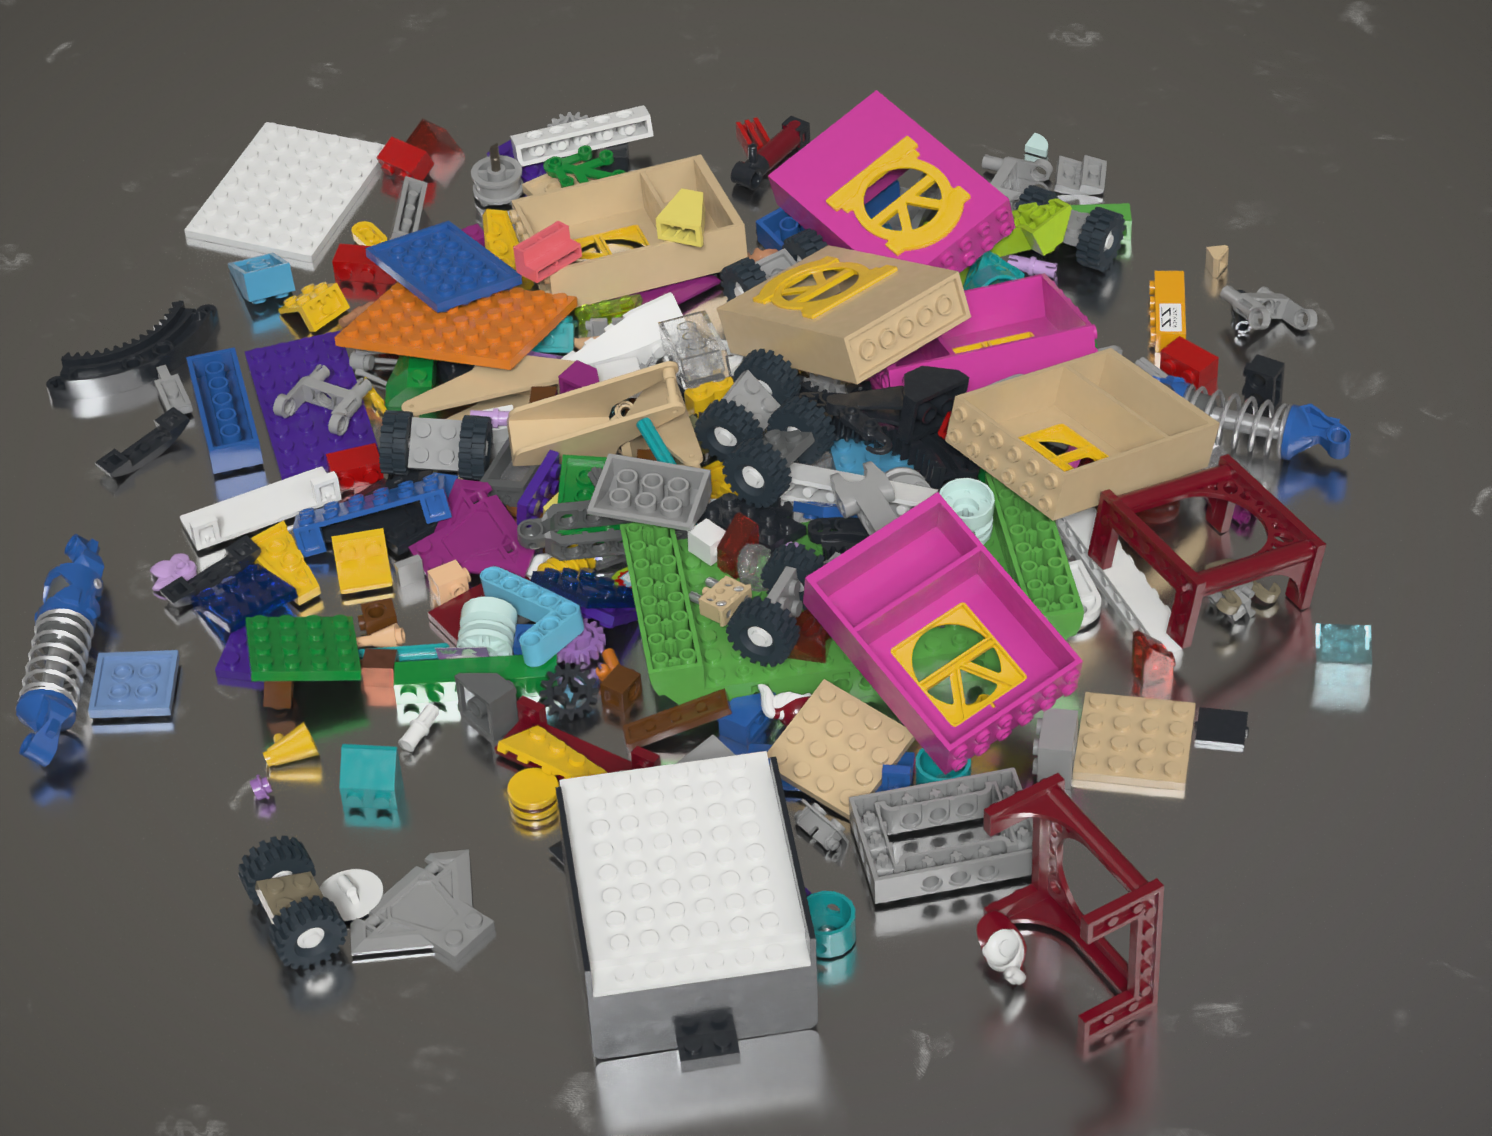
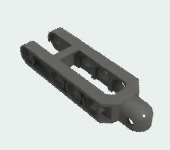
M591 500L552 504L542 518L522 521L517 527V540L525 549L545 548L547 554L559 561L625 554L623 542H619L622 540L621 530L611 528L608 531L593 533L583 531L582 534L564 536L557 532L559 530L633 522L587 515V509ZM565 514H572L571 517L561 518ZM675 529L676 534L682 533L681 536L676 537L677 540L688 538V531ZM596 542H604L600 545H593ZM573 544L578 545V546L573 547V548H567V546H569V545H573Z

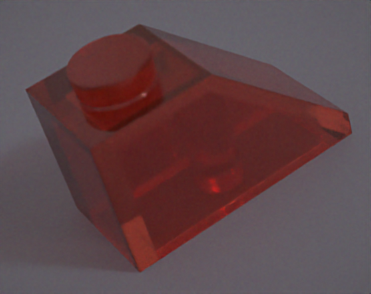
M740 512L734 516L717 546V567L734 579H738L759 564V524Z
M1138 630L1134 631L1131 671L1141 686L1145 688L1173 679V667L1176 666L1173 653L1168 651L1161 641Z

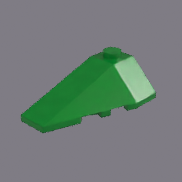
M400 355L386 384L385 406L401 407L405 401L435 388L437 360Z

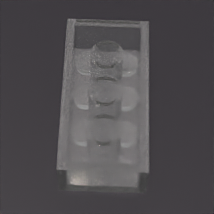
M705 310L658 322L663 350L669 361L678 364L679 371L676 375L683 389L697 388L701 384L711 381L720 382L726 377L732 376L727 349Z

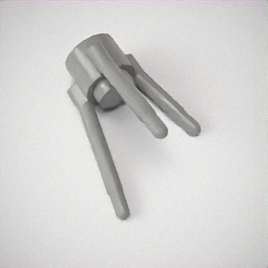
M361 349L353 351L350 355L349 364L355 370V375L366 377L386 386L387 381L366 371L372 370L374 363L396 365L398 359L376 358L372 355L383 354L382 352Z

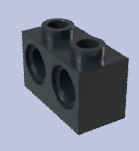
M1256 354L1251 363L1248 362L1245 365L1243 376L1246 377L1242 389L1244 402L1251 396L1255 397L1259 410L1260 406L1269 399L1273 403L1275 412L1282 402L1285 363ZM1251 401L1247 408L1253 410V403ZM1269 405L1266 406L1263 414L1269 415Z

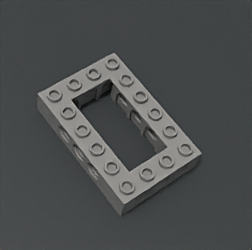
M1015 767L849 797L850 823L875 904L1032 875L1033 817H1029L1001 831V836L992 837L990 840L974 843L967 841L963 845L947 848L940 846L936 847V850L905 853L900 856L899 863L897 864L894 859L893 843L889 842L887 836L984 818L985 808L1013 795L1019 790H1023Z

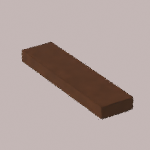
M725 688L623 725L627 748L629 751H632L636 746L643 747L732 714L729 697Z

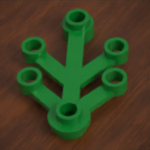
M587 145L579 147L578 153L565 158L553 156L547 159L543 165L548 176L559 180L561 188L575 185L574 179L567 176L566 173L573 174L579 184L589 182L587 177L601 179L626 173L620 169L615 170L613 173L594 169L612 164L614 162L613 152L611 150H603L598 158L590 160L593 156L592 149ZM581 160H582V161H587V162L582 163V164H579V165H572V164H574V163H576V162H579V161H581Z

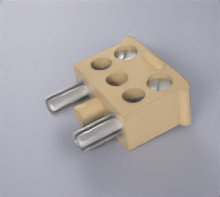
M725 576L720 581L708 577L705 581L707 586L703 588L702 595L693 591L689 593L690 601L699 604L700 614L720 623L721 627L728 624L742 601L744 602L749 597L752 599L750 584L745 585L728 576Z

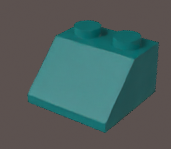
M342 744L339 785L342 805L354 808L398 809L404 785L398 747Z

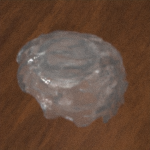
M759 544L745 545L737 558L740 582L745 585L750 584L751 589L757 592L768 591V588H763L762 586L764 580L761 579V573L771 556L769 553L771 550Z

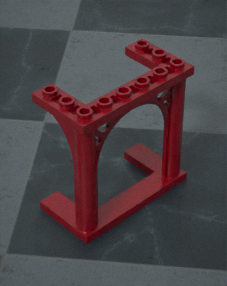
M1229 454L1220 456L1218 466L1120 495L1114 494L1110 489L1102 491L1088 556L1102 570L1111 568L1118 536L1120 535L1176 590L1166 633L1184 649L1192 644L1203 597L1264 577L1283 575L1289 577L1285 595L1301 610L1309 608L1327 544ZM1205 497L1208 502L1205 519L1220 534L1229 531L1235 504L1258 518L1265 528L1267 541L1258 552L1250 556L1195 572L1135 513L1185 498ZM1275 537L1281 538L1284 542L1277 540Z
M1056 773L984 809V830L990 837L1029 817H1033L1032 884L1022 889H1017L1012 894L998 901L991 902L983 908V916L991 911H1000L1013 924H1039L1063 933L1080 948L1120 993L1078 1015L1077 1035L1086 1042L1158 1004L1164 885L1158 878L1149 882L1065 793V779L1059 773ZM1065 839H1074L1083 844L1129 893L1084 915L1071 894L1063 871V842ZM1130 923L1128 963L1104 936Z

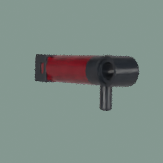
M790 116L782 123V130L758 151L756 144H749L748 160L745 162L739 161L734 165L731 171V181L749 190H756L763 176L795 148L802 149L810 142V123Z

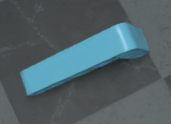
M488 567L480 573L485 597L502 599L510 603L516 609L518 615L536 622L519 639L524 662L527 666L537 667L543 665L583 632L584 622L579 603L500 567Z

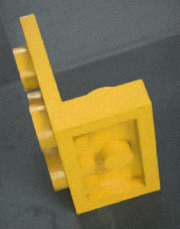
M322 282L316 286L313 283L301 289L302 293L300 295L287 298L283 302L284 306L279 308L278 311L280 314L299 311L309 331L316 332L349 309L350 306L337 283L327 284Z
M383 528L331 537L341 594L393 585Z

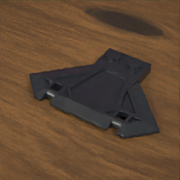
M410 469L408 475L393 474L394 477L392 479L383 478L357 494L368 496L379 488L388 487V490L397 488L400 483L411 480L413 483L423 481V478L433 474V471ZM420 500L326 525L321 527L325 542L330 543L332 542V536L383 528L386 546L397 555H401L409 550V546L433 534L438 522L426 523Z

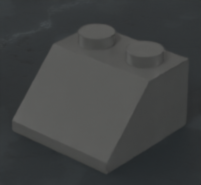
M458 673L454 676L460 714L492 741L495 742L506 735L519 721L516 703L517 690L510 680H505L498 673Z

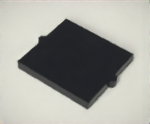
M1200 707L1198 721L1195 722L1194 726L1197 729L1195 743L1244 749L1245 735L1249 733V727H1247L1248 712Z

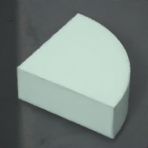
M1034 133L1025 145V152L1046 158L1048 155V142L1042 135Z

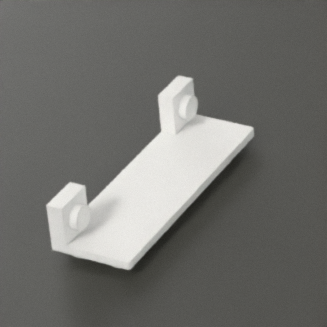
M318 467L181 515L180 520L198 551L298 515L299 511L303 509H317L328 502L342 500L338 476L334 471L326 473L323 467Z

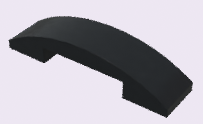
M172 407L154 420L155 429L121 453L114 448L96 461V466L110 477L126 475L142 468L159 457L177 440L190 422L189 418L175 407Z
M245 535L225 548L226 557L188 581L182 576L160 589V592L174 607L186 606L204 600L223 590L239 578L257 559L261 549Z

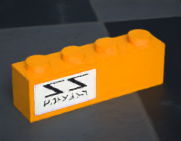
M1155 271L1154 280L1149 281V295H1154L1150 296L1149 309L1154 311L1150 312V326L1155 327L1150 328V342H1155V352L1161 353L1163 348L1179 336L1186 339L1184 271Z

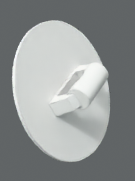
M350 869L336 873L325 880L319 887L323 896L335 904L343 921L355 920L369 914V911L380 902L383 896L381 880L374 873L362 869Z

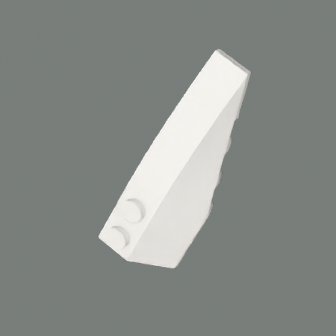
M669 292L622 315L624 318L616 325L611 323L604 328L605 333L595 340L591 337L584 342L582 349L577 352L571 351L561 359L579 360L595 368V365L637 357L639 366L641 363L646 365L650 357H653L651 361L653 362L688 346V325L673 294Z

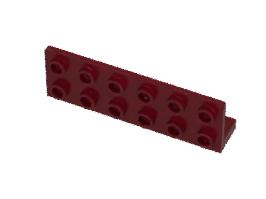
M523 695L516 702L519 721L503 738H508L538 725L576 752L584 755L585 758L597 766L603 768L607 773L661 766L660 755L642 747L636 746L631 751V761L548 725L545 705ZM498 744L494 747L496 754L527 768H542V766L531 761L528 764L518 761V755L510 751L506 754L497 751ZM555 775L558 782L564 779V776Z

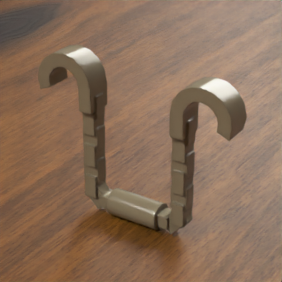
M1225 558L1218 561H1214L1209 563L1208 565L1206 564L1204 570L1234 560L1230 558ZM1253 581L1252 590L1261 601L1266 603L1276 602L1281 593V588L1278 584L1274 582L1268 591L1260 582ZM1230 589L1221 591L1226 598H1220L1216 607L1225 614H1236L1242 604L1240 597Z

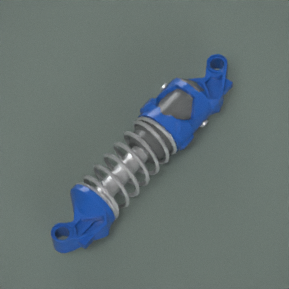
M1170 375L1166 378L1153 376L1220 423L1215 439L1216 446L1220 444L1223 429L1233 431L1230 445L1232 449L1237 445L1239 432L1250 434L1247 445L1248 452L1253 450L1256 436L1265 437L1266 441L1263 452L1265 456L1269 454L1272 439L1277 440L1276 452L1278 458L1288 461L1298 453L1316 444H1320L1327 451L1328 455L1334 459H1343L1350 453V431L1340 423V419L1326 416L1313 404L1299 406L1283 403L1278 407L1274 415V406L1269 399L1258 410L1257 401L1253 396L1249 397L1241 406L1240 396L1238 393H1234L1225 403L1224 394L1220 389L1212 395H1208L1207 389L1204 386L1196 390L1194 384L1186 383L1184 378ZM1218 394L1220 396V407H1217L1215 400ZM1234 398H1236L1237 411L1229 410V406ZM1252 401L1253 414L1245 413L1249 403ZM1267 405H1269V418L1262 416ZM1285 408L1282 420H1278L1282 410Z
M74 534L70 538L64 550L65 555L72 560V563L58 564L51 568L46 575L43 593L44 605L39 607L35 613V636L31 640L32 649L28 653L29 662L25 666L26 675L22 679L23 688L19 692L20 697L16 705V715L20 722L29 729L34 730V733L28 734L22 742L19 754L43 767H46L53 759L58 748L60 733L70 729L76 721L77 704L80 701V690L83 687V677L86 674L91 639L94 636L96 620L101 614L98 602L103 594V581L101 578L104 563L98 555L100 551L99 542L94 539L89 541L78 534ZM40 648L47 654L46 656L39 651ZM46 660L45 668H41L36 662ZM78 661L80 665L76 668L71 662ZM67 666H69L72 670L66 672ZM43 673L42 682L35 679L33 675ZM76 674L77 679L73 681L68 675ZM66 679L69 684L64 685V680ZM73 687L74 692L70 694L65 688Z

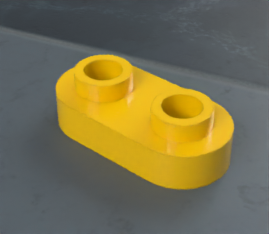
M368 221L358 222L351 229L353 240L358 245L373 246L388 241L386 235Z

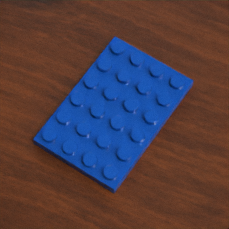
M450 221L365 248L366 257L437 313L446 312L450 308L459 305H467L473 300L490 297L494 293L510 290L514 286L522 284V275L518 274L517 271Z

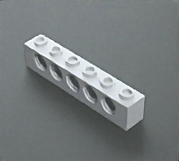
M643 105L510 136L514 158L521 166L544 162L553 156L566 157L576 154L579 147L584 145L590 146L592 150L654 135L650 114Z

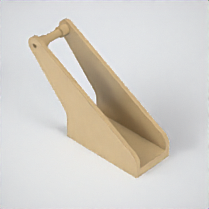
M526 355L511 370L475 365L470 372L405 401L401 408L402 411H410L414 417L419 418V415L478 402L476 405L446 418L449 420H462L464 415H470V410L483 411L507 405H513L514 409L529 404L532 386L557 387V394L559 395L558 376L575 361Z
M673 361L663 362L512 409L508 414L507 428L513 466L541 465L550 449L559 452V464H562L563 454L607 457L609 453L616 454L622 444L642 435L636 426L639 420L647 417L656 428L682 415L686 411L685 404L680 402L675 385L676 373L679 371L678 364ZM662 380L666 383L667 404L616 420H609L611 409L617 403Z
M662 380L643 390L626 416L667 404L666 383ZM676 380L675 385L677 395L680 397V402L684 403ZM686 409L685 413L656 427V430L669 452L681 462L677 465L701 468L700 463L703 461V455ZM642 435L621 445L623 456L637 458V449H650Z

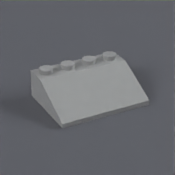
M609 453L588 506L587 514L691 531L705 512L712 493L711 470Z

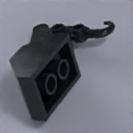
M920 366L904 374L902 386L829 395L826 399L825 410L829 415L839 416L844 426L854 430L863 439L868 441L876 440L884 446L882 448L867 446V451L876 455H885L891 452L893 442L883 432L878 422L897 425V438L907 445L940 429L947 412L952 411L955 396L967 393L970 377L955 369Z

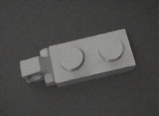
M166 365L156 367L158 380L154 381L155 388L166 412L172 407H175L183 414L193 412L192 404L179 375L171 376Z

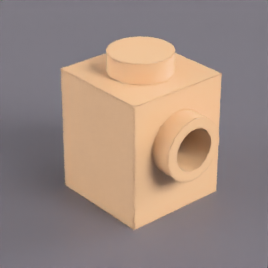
M456 560L427 571L430 590L441 605L469 590L468 583L471 582L469 572L465 567L462 568Z

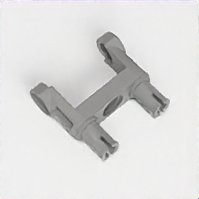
M985 154L982 160V169L997 171L990 184L1009 198L1011 210L1016 209L1015 201H1019V196L1022 193L1009 190L1017 177L1040 182L1048 180L1053 172L1051 163L1045 159H1037L1035 162L1010 156L1003 159ZM1036 167L1043 168L1046 174H1040Z
M1227 285L1220 292V298L1231 304L1233 310L1245 318L1254 330L1268 328L1271 319H1283L1296 329L1305 331L1313 330L1317 325L1318 318L1314 309L1303 308L1286 295L1274 293L1268 287H1261L1257 293H1240L1232 286ZM1305 313L1308 316V322L1306 325H1304L1303 323V316ZM1258 318L1263 319L1261 325L1258 322Z
M319 364L309 376L302 377L287 395L280 394L277 396L273 412L277 416L287 418L292 416L305 401L333 410L328 424L329 432L342 436L348 428L349 419L362 405L363 397L372 389V384L368 379L360 378L351 390L326 383L324 380L330 376V371L325 365Z

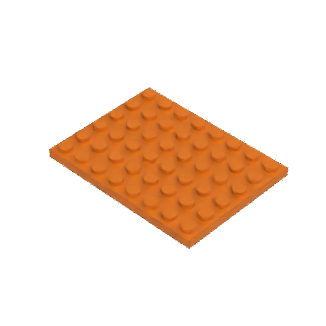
M397 282L334 337L335 345L511 370L578 306L577 297L568 296L565 293L552 295V293H545L543 290L529 291L515 287L510 290L494 293L490 297L473 300L467 305H459L450 308L446 312L437 313Z

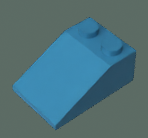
M275 253L228 263V268L244 299L252 302V304L263 303L266 301V298L275 296V298L287 297L289 292L296 291L290 263Z

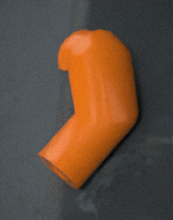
M612 648L605 649L602 652L605 664H600L601 669L596 668V675L601 681L620 664Z

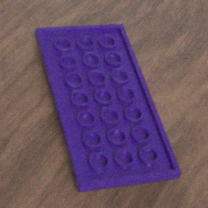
M340 331L244 351L281 480L318 467H323L326 473H329L326 454L373 443H376L379 453L363 399L360 408L349 419L348 428L342 436L329 432L328 424L333 410L305 401L292 416L287 418L277 416L273 412L277 396L280 394L287 395L302 377L309 376L319 364L325 365L330 371V376L324 382L351 390L357 383L353 369L349 364L346 347L335 345L334 337Z

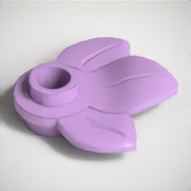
M182 553L174 554L170 561L163 560L156 563L150 569L151 574L158 577L152 587L153 591H160V589L181 576L188 581L197 575V566L193 561H190L188 555Z

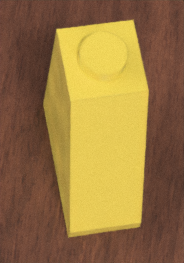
M681 188L655 218L658 239L702 247L704 244L705 227L703 192Z

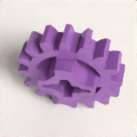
M584 618L583 632L557 653L558 663L564 660L565 664L575 663V665H580L581 662H585L589 665L591 658L598 660L599 653L605 650L604 646L606 645L603 628L597 627L596 621L589 624L588 618Z

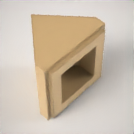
M1226 245L1206 247L1205 266L1214 278H1217L1228 265L1229 248Z

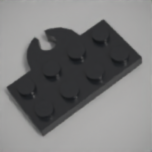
M726 493L708 503L705 512L697 521L699 524L707 518L728 532L730 538L768 555H772L774 550L779 548L780 545H786L789 542L793 543L806 535V525L793 519L794 511L791 502L786 501L781 506V497L767 508L763 506L755 508L754 503L751 506L747 505L745 499L739 500L736 494Z

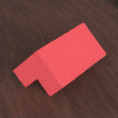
M560 221L553 223L513 247L517 273L535 283H539L582 257L581 244L570 239L569 226Z

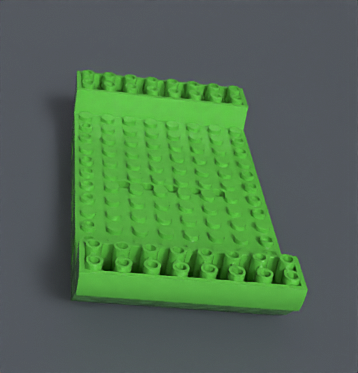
M985 473V484L992 490L995 503L992 534L984 546L1065 641L1070 636H1076L1083 621L1084 608L1055 520L1052 521L991 474ZM810 521L801 522V524L806 525V535L794 542L805 545V549L808 551L810 548L816 550L814 553L816 556L820 554L823 556L821 544L812 543L808 538V524ZM638 522L620 524L649 678L653 689L659 696L666 695L680 705L725 688L729 701L736 697L760 693L758 684L768 686L776 695L784 692H793L800 695L810 693L812 695L824 679L856 698L879 695L811 612H804L803 608L800 616L796 617L797 622L795 624L800 627L798 633L800 637L790 655L781 665L778 663L775 667H771L768 663L764 667L760 666L759 661L753 664L750 662L751 658L746 656L744 659L741 657V651H735L732 648L734 642H729L727 639L729 636L726 633L728 625L721 627L720 623L701 615L699 604L690 601L689 593L691 591L702 595L703 588L707 586L705 581L708 577L720 581L725 576L731 577L745 585L750 584L752 599L755 596H760L761 600L764 601L765 597L768 596L766 593L768 588H763L762 586L764 580L761 579V573L771 555L729 537L730 553L710 566L688 551V538L677 540L675 529ZM945 625V628L935 627L924 633L917 641L912 653V667L918 682L985 639V637L970 628L960 625ZM994 648L989 649L971 661L997 673L1001 672L999 657ZM960 669L962 683L983 680L981 677ZM950 676L935 686L951 684Z

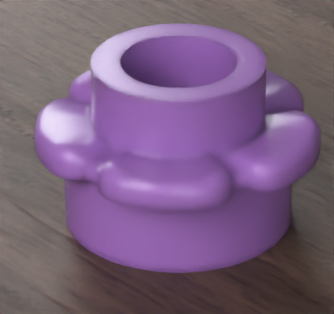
M258 774L256 775L257 778L250 781L252 790L258 801L265 798L269 800V793L273 792L272 786L267 777L261 778Z

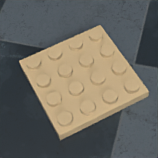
M824 679L768 750L767 756L768 758L776 756L782 780L850 820L849 797L875 793L882 784L883 764L896 765L915 738L905 726Z
M1085 692L1073 767V779L1185 791L1196 703Z

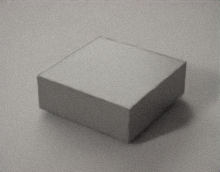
M418 554L394 563L397 583L400 587L425 578L422 559Z

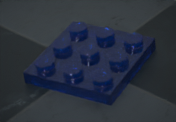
M257 563L247 566L242 572L223 579L221 583L212 588L202 590L199 595L191 598L195 609L229 633H233L245 626V617L264 616L298 598V595L293 586Z
M545 568L544 571H533L531 582L586 609L636 608L632 588L615 585V580L608 577H599L596 575V571L592 569L581 568L580 571H576L571 568H563L562 571H558L552 568Z

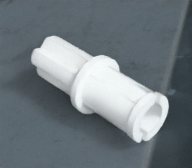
M429 703L416 719L410 721V727L398 741L399 746L403 750L413 752L422 737L429 734L430 726L439 715V708Z

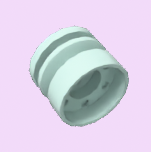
M959 478L948 482L941 488L939 494L984 545L990 539L993 530L995 500L992 490L983 482L971 478Z
M495 597L470 599L464 603L461 609L457 648L487 647L489 657L513 655L514 633L517 625L516 609L510 603Z

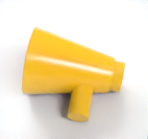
M305 722L298 725L285 736L281 733L275 734L273 737L274 744L267 748V751L262 752L269 767L320 755Z

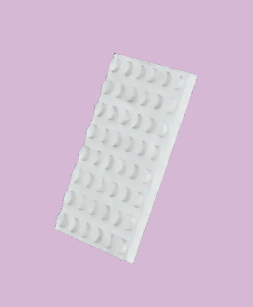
M266 122L185 228V236L187 238L265 254L275 253L280 257L313 263L380 169L381 164L376 157L385 145Z

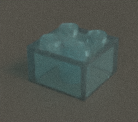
M1316 623L1314 638V685L1370 688L1372 672L1371 626Z

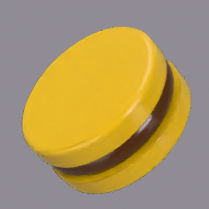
M528 768L516 773L507 785L511 811L516 816L526 820H540L553 814L557 810L555 787H559L556 776L542 772L541 768Z

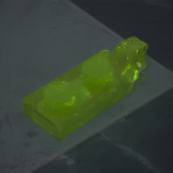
M640 294L631 296L625 295L613 300H603L591 306L585 304L577 307L575 315L580 324H585L586 321H590V318H607L609 323L612 322V318H621L628 311L641 306L643 299Z

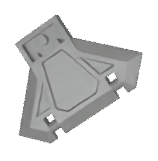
M469 849L430 853L424 859L428 865L424 869L418 866L414 867L382 896L380 902L369 911V917L365 921L356 918L350 923L351 955L432 948L455 964L465 957L495 929V923L492 919L473 908Z

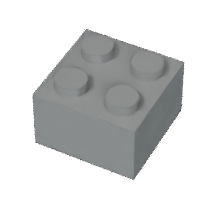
M1050 708L1044 712L1043 719L1038 718L1036 735H1040V738H1034L1033 755H1037L1038 758H1034L1032 774L1037 775V783L1043 778L1059 773L1065 779V789L1071 790L1077 748L1078 710Z

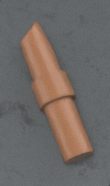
M374 301L358 306L349 314L338 320L340 326L345 327L371 306Z

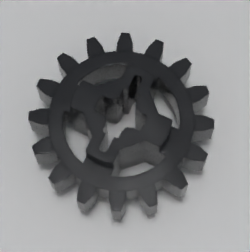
M566 663L563 670L556 665L554 667L555 674L550 671L546 673L545 676L549 681H541L540 686L545 690L539 692V697L546 699L542 704L545 707H550L549 716L556 713L558 714L557 721L560 722L564 716L567 717L568 723H572L574 716L581 721L584 718L583 712L590 715L592 708L589 705H596L598 701L592 696L597 695L599 689L592 688L596 678H587L590 672L588 669L582 673L580 672L579 664L576 665L575 669H571L570 664ZM562 677V683L559 686L552 687V684ZM574 677L579 679L584 685H580ZM567 684L570 692L574 693L571 701L568 698V694L564 693ZM586 698L584 704L575 709L576 702ZM554 701H558L563 708L559 707Z

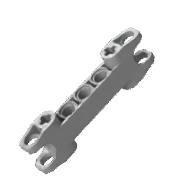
M872 461L863 463L865 478L859 482H848L839 473L830 475L831 488L840 513L844 518L857 514L869 536L897 518L889 505V502L895 500L893 487L885 473Z

